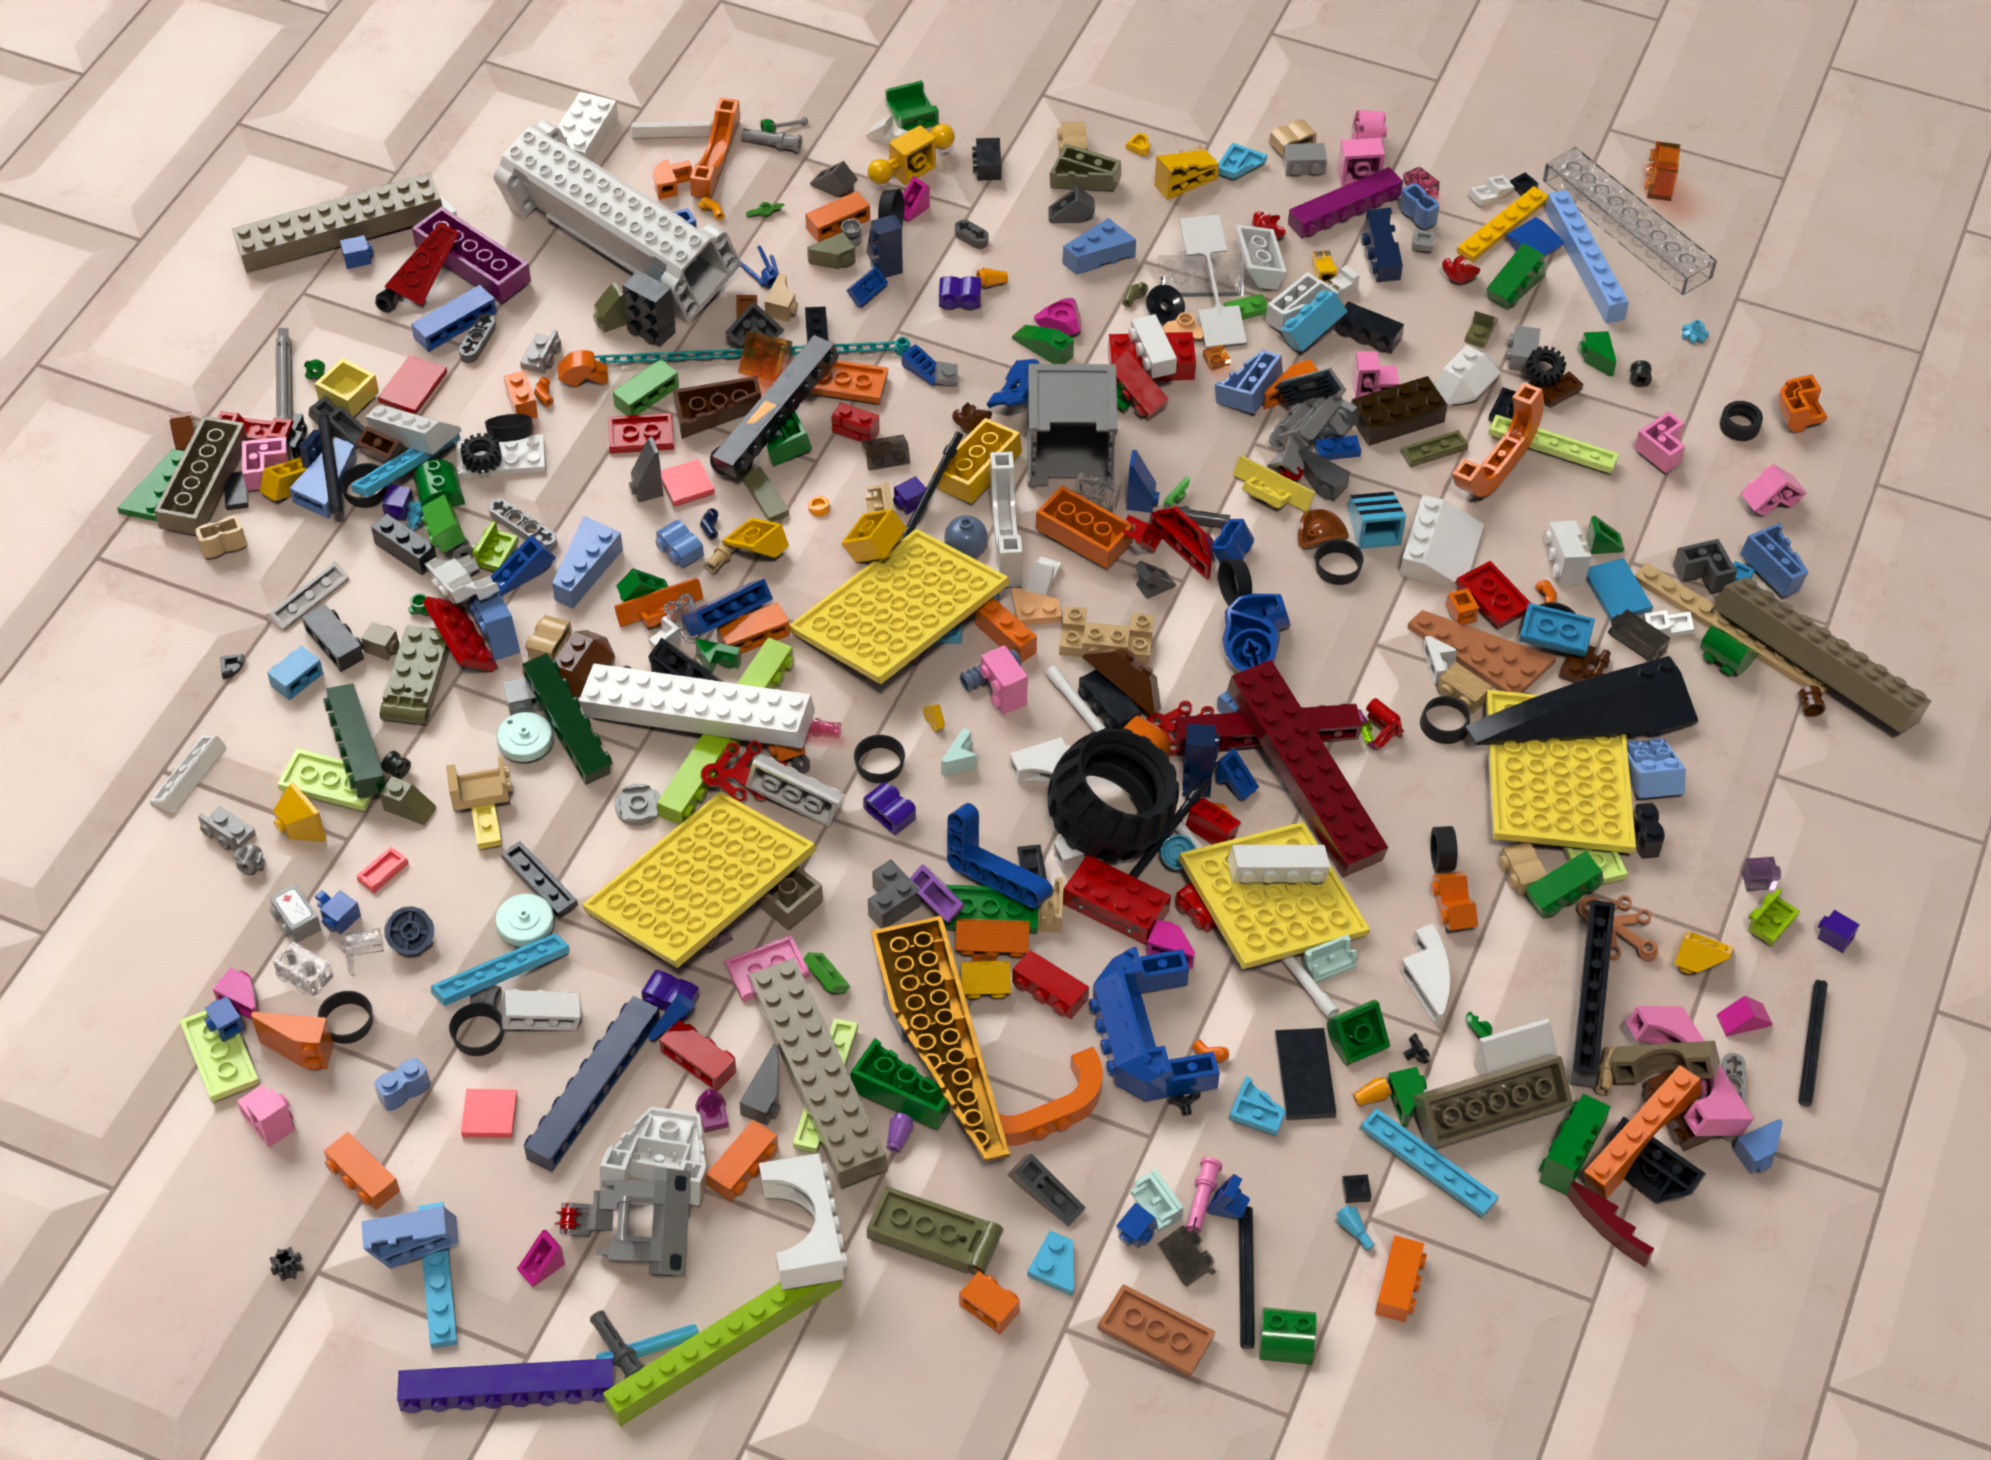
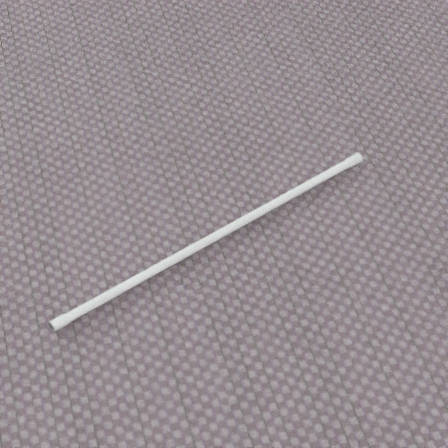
M1051 666L1046 671L1047 677L1056 688L1060 689L1092 730L1097 732L1106 728L1069 684L1068 679L1059 668ZM1181 821L1175 831L1178 834L1189 837L1195 844L1196 849L1204 847L1185 823ZM1294 956L1281 959L1328 1019L1339 1012V1008L1320 989Z

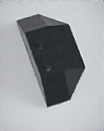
M663 638L659 640L648 656L652 672L724 682L688 654Z
M1623 1116L1609 1136L1610 1142L1630 1120ZM1652 1137L1635 1159L1624 1179L1658 1203L1692 1195L1706 1173Z

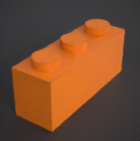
M858 191L806 213V229L817 242L823 241L842 233L841 224L847 219L858 220L861 224L871 220L870 204Z
M992 597L975 611V625L999 647L1005 645L1008 650L1014 649L1017 651L1021 658V663L1037 653V635L995 598Z
M779 603L746 613L741 617L716 627L718 642L739 647L741 654L763 646L768 637L777 641L790 636L789 620Z
M957 918L955 950H960V954L974 955L975 951H985V955L998 956L999 952H1009V956L1023 957V953H1027L1029 950L1030 921Z
M752 1120L706 1173L707 1186L731 1202L737 1195H742L747 1188V1183L753 1177L755 1178L760 1174L759 1163L766 1162L777 1154L779 1149L777 1134Z
M346 1132L324 1150L327 1160L325 1161L326 1167L333 1174L337 1172L341 1176L343 1184L349 1190L353 1188L364 1205L370 1204L377 1210L400 1192L397 1179L349 1132Z
M1394 1235L1375 1315L1406 1322L1407 1314H1413L1416 1299L1411 1297L1413 1290L1419 1291L1422 1276L1417 1275L1418 1268L1424 1269L1427 1254L1422 1253L1425 1243Z

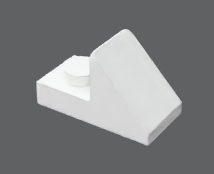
M890 114L875 122L866 134V138L889 145V142L893 139L900 137L908 131L893 126V116Z
M1041 556L1038 562L1033 561L1025 590L1048 596L1061 569V562Z
M1426 636L1423 653L1434 686H1436L1440 676L1448 670L1447 665L1455 663L1457 650L1431 636Z

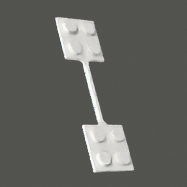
M1220 214L1180 218L1179 222L1186 256L1203 255L1206 257L1216 302L1214 308L1198 310L1205 347L1247 343L1239 305L1224 307L1220 304L1210 255L1213 253L1227 252Z

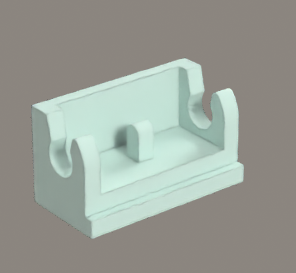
M1347 934L1305 951L1303 968L1317 984L1357 968L1356 949L1351 951V939Z
M1156 1168L1134 1182L1136 1187L1131 1190V1194L1141 1207L1156 1218L1158 1223L1156 1229L1158 1232L1182 1220L1184 1207Z

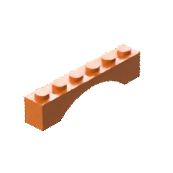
M719 98L707 148L700 162L694 165L690 176L691 196L708 197L711 199L740 121L739 100Z
M1679 1065L1584 1171L1586 1186L1607 1199L1622 1183L1635 1159L1652 1137L1671 1119L1685 1112L1701 1095L1700 1078Z

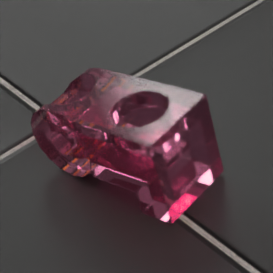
M1416 167L1403 174L1406 186L1416 183L1425 190L1427 195L1435 199L1439 198L1440 182L1423 168Z

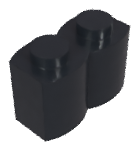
M1653 803L1636 804L1633 813L1635 838L1637 839L1636 850L1642 859L1657 858L1660 855L1665 838L1664 829L1658 822V809Z

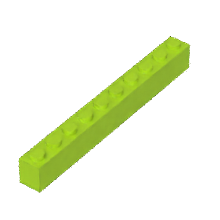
M768 637L737 684L775 689L777 685L779 686L782 683L787 669L790 670L794 664L795 658L793 657L792 646ZM703 734L657 801L658 816L680 825L695 813L696 806L705 799L707 790L710 787L704 784L701 779L702 768L709 763L715 764L724 753V748L728 743L734 742L739 746L741 739ZM733 747L728 748L730 753L735 751ZM710 771V776L716 778V773Z
M841 1280L784 1290L781 1289L780 1282L603 1392L606 1408L619 1427H621L841 1288Z

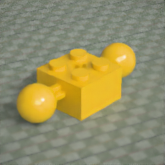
M938 124L929 133L919 125L900 137L893 139L889 142V160H873L867 168L868 178L874 184L883 185L889 182L893 175L906 185L913 176L918 178L936 168V148L941 150L947 149L954 143L955 133L953 129L947 124Z

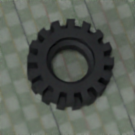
M1540 346L1537 350L1534 349L1525 364V374H1529V380L1534 379L1533 384L1536 385L1539 382V387H1543L1544 384H1546V387H1550L1551 384L1554 386L1561 380L1566 369V362H1564V355L1560 357L1561 352L1559 350L1554 352V347L1548 350V346H1544L1542 350ZM1538 363H1549L1553 367V371H1543L1539 368Z
M477 433V437L470 435V440L466 438L464 443L461 444L462 462L467 470L470 469L473 473L477 470L478 474H482V470L488 473L489 468L493 471L496 469L495 465H500L502 459L500 444L494 436L488 437L487 433L481 436V433ZM479 451H486V452H488V453H486V454H484V455H480V456L474 455L475 453H477V452H479Z

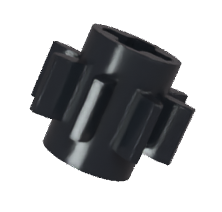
M292 1247L282 1250L277 1249L275 1257H270V1262L273 1265L270 1268L272 1274L277 1275L279 1273L281 1281L289 1278L295 1279L297 1272L303 1270L300 1263L302 1260L300 1252L293 1254Z

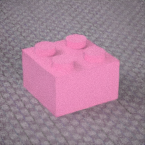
M1381 138L1341 140L1337 169L1341 186L1383 170L1385 152Z

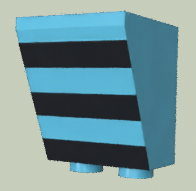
M1394 492L1350 495L1348 512L1357 547L1359 549L1400 546L1406 515Z

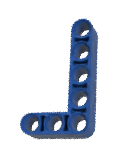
M965 803L948 815L947 861L952 869L1031 908L1038 907L1053 895V887L1045 878L979 847V812L973 804Z

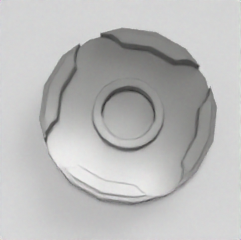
M646 784L626 786L615 798V811L618 818L631 826H642L651 823L658 817L657 801L660 798V794L656 789L654 790Z

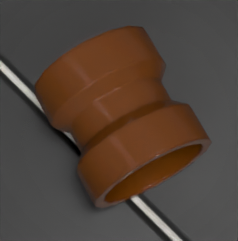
M1809 685L1798 692L1799 700L1802 703L1801 708L1806 717H1816L1824 713L1826 707L1824 700L1821 699L1822 693L1818 686Z

